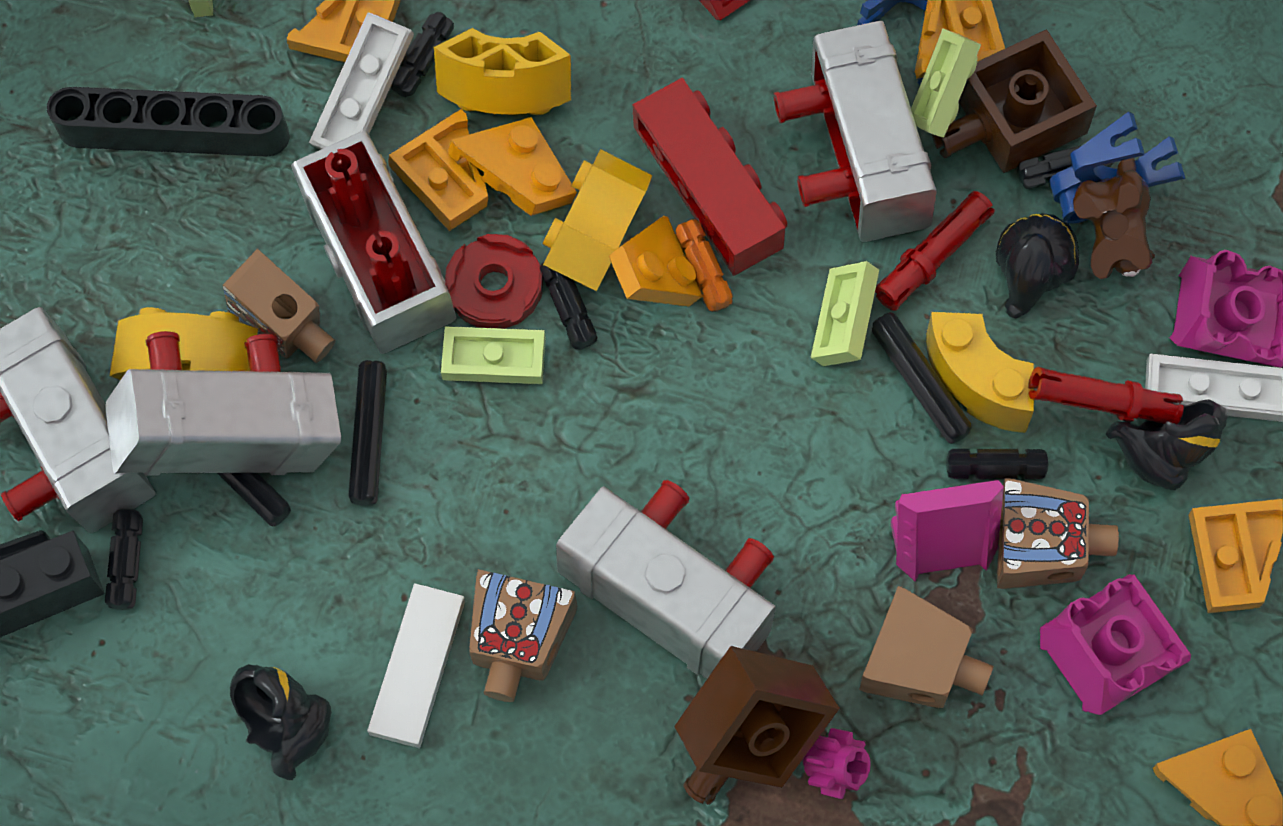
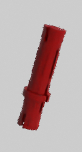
M972 191L914 249H907L901 255V262L876 285V298L881 304L890 310L896 311L922 284H929L936 277V270L994 215L995 209L991 208L993 206L991 201L982 193Z
M1036 367L1032 371L1028 383V388L1037 389V391L1030 390L1028 392L1030 399L1115 414L1119 420L1133 422L1135 418L1166 424L1167 421L1178 424L1184 409V405L1173 404L1183 402V397L1180 394L1146 389L1139 382L1129 380L1125 381V384L1113 383Z

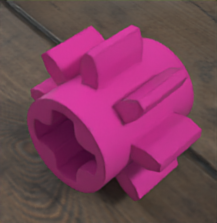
M836 728L830 729L828 737L819 736L803 758L804 770L810 777L808 784L820 787L821 794L839 799H843L845 789L858 791L870 772V757L864 749L865 742L853 739V732Z

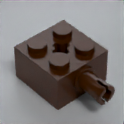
M1046 29L977 61L976 69L972 76L967 79L958 101L966 115L953 121L948 126L944 138L932 134V138L937 149L944 146L939 152L944 158H948L952 154L981 141L985 143L1002 172L1006 173L1018 167V164L1022 161L1040 157L1088 134L1097 105Z
M734 646L728 648L674 726L696 766L691 776L684 782L685 791L690 797L703 804L705 801L707 805H710L714 802L716 795L729 777L781 788L784 786L840 709L814 666Z

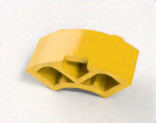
M471 28L434 47L437 93L457 104L462 110L492 114L514 115L530 113L542 115L549 112L551 108L571 101V55L541 32L525 37L500 38L485 35Z
M600 149L593 164L584 160L571 187L579 190V193L565 221L563 222L555 218L542 243L551 248L543 265L597 291L611 264L609 255L619 248L653 175Z
M146 307L140 309L139 315L118 320L109 375L113 378L121 380L128 369H150L148 347L145 340L149 335L161 331L175 332L179 335L182 370L250 371L244 342H247L246 339L257 335L258 328L240 323L239 317L235 314L216 311L207 316L190 313H171L159 308Z
M931 312L926 333L928 357L932 368L947 390L967 408V413L974 418L999 429L1026 433L1034 412V400L1030 399L1028 394L1030 390H1034V388H1028L1029 379L1034 370V363L1013 359L998 349L986 332L983 314Z

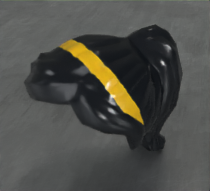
M1032 214L1029 217L1020 218L1016 222L1009 224L1000 235L996 249V262L1001 266L1000 268L1007 281L1009 298L1006 299L1005 307L1007 309L1006 313L1010 317L1017 319L1027 314L1044 292L1058 288L1062 283L1066 284L1075 277L1079 266L1077 237L1069 223L1064 222L1054 214Z
M1210 399L1201 400L1184 406L1183 414L1178 424L1169 421L1166 424L1146 420L1138 426L1127 421H1116L1111 424L1106 432V436L1109 439L1115 438L1128 466L1143 481L1164 489L1176 490L1181 488L1187 480L1190 468L1201 463L1219 445L1222 431L1226 427L1227 411L1226 408Z
M248 664L236 671L230 684V698L237 715L248 729L246 742L256 744L261 749L272 753L271 766L273 772L281 778L293 780L296 777L295 768L315 755L328 736L332 713L329 702L316 694L307 695L300 683L286 671L276 667Z

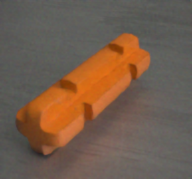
M691 219L679 224L675 230L676 237L682 250L685 251L686 259L695 269V280L699 289L703 292L702 296L707 308L712 312L727 308L732 304L733 294L727 281L722 278L724 274L709 241H706L704 238L706 234L701 223L696 219Z

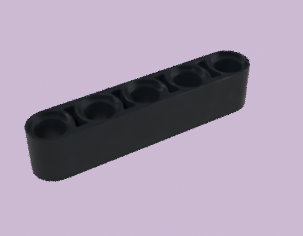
M65 87L54 92L47 103V113L60 138L65 144L75 148L267 157L282 152L287 147L290 139L289 129L279 103L273 98L263 95ZM81 114L77 119L67 121L70 117ZM129 116L125 121L121 123H114L117 119L121 117ZM176 118V121L170 125H162L164 121ZM216 121H225L222 125L218 127H209L212 123ZM263 123H273L267 129H256L259 125Z

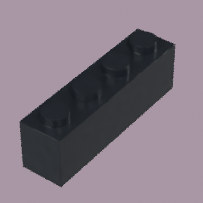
M73 530L0 560V638L105 594L89 550Z

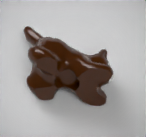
M1135 158L1120 161L1115 177L1098 182L1091 180L1082 182L1073 198V207L1077 216L1082 219H1088L1095 227L1096 239L1090 266L1094 275L1099 279L1109 278L1113 268L1123 276L1133 277L1140 270H1147L1155 258V254L1149 248L1145 220L1151 197L1148 184L1136 172Z

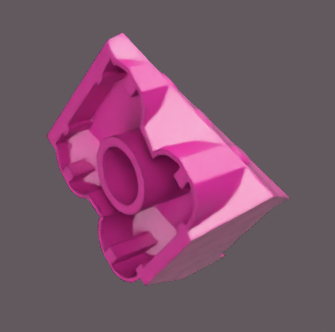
M1229 250L1220 251L1208 259L1190 256L1178 275L1181 277L1174 332L1169 339L1180 347L1282 368L1283 271L1272 266H1265L1259 270L1247 268L1242 257Z
M995 480L902 494L900 499L895 502L896 516L891 518L890 522L896 548V565L915 582L918 575L922 573L981 565L987 571L998 549L1004 490L1001 482Z
M1132 574L1110 582L1102 591L1090 598H1079L1071 602L1056 618L1040 627V649L1047 650L1082 701V711L1102 715L1191 660V653L1139 580Z

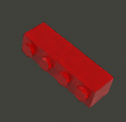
M682 77L632 104L634 129L691 214L701 223L706 236L733 276L784 249L785 228L788 227V223L783 211L776 202L768 203L761 193V182L755 170L749 164L743 166L735 155L736 147L732 137L724 127L717 128L709 117L711 115L709 105L699 90L692 92Z

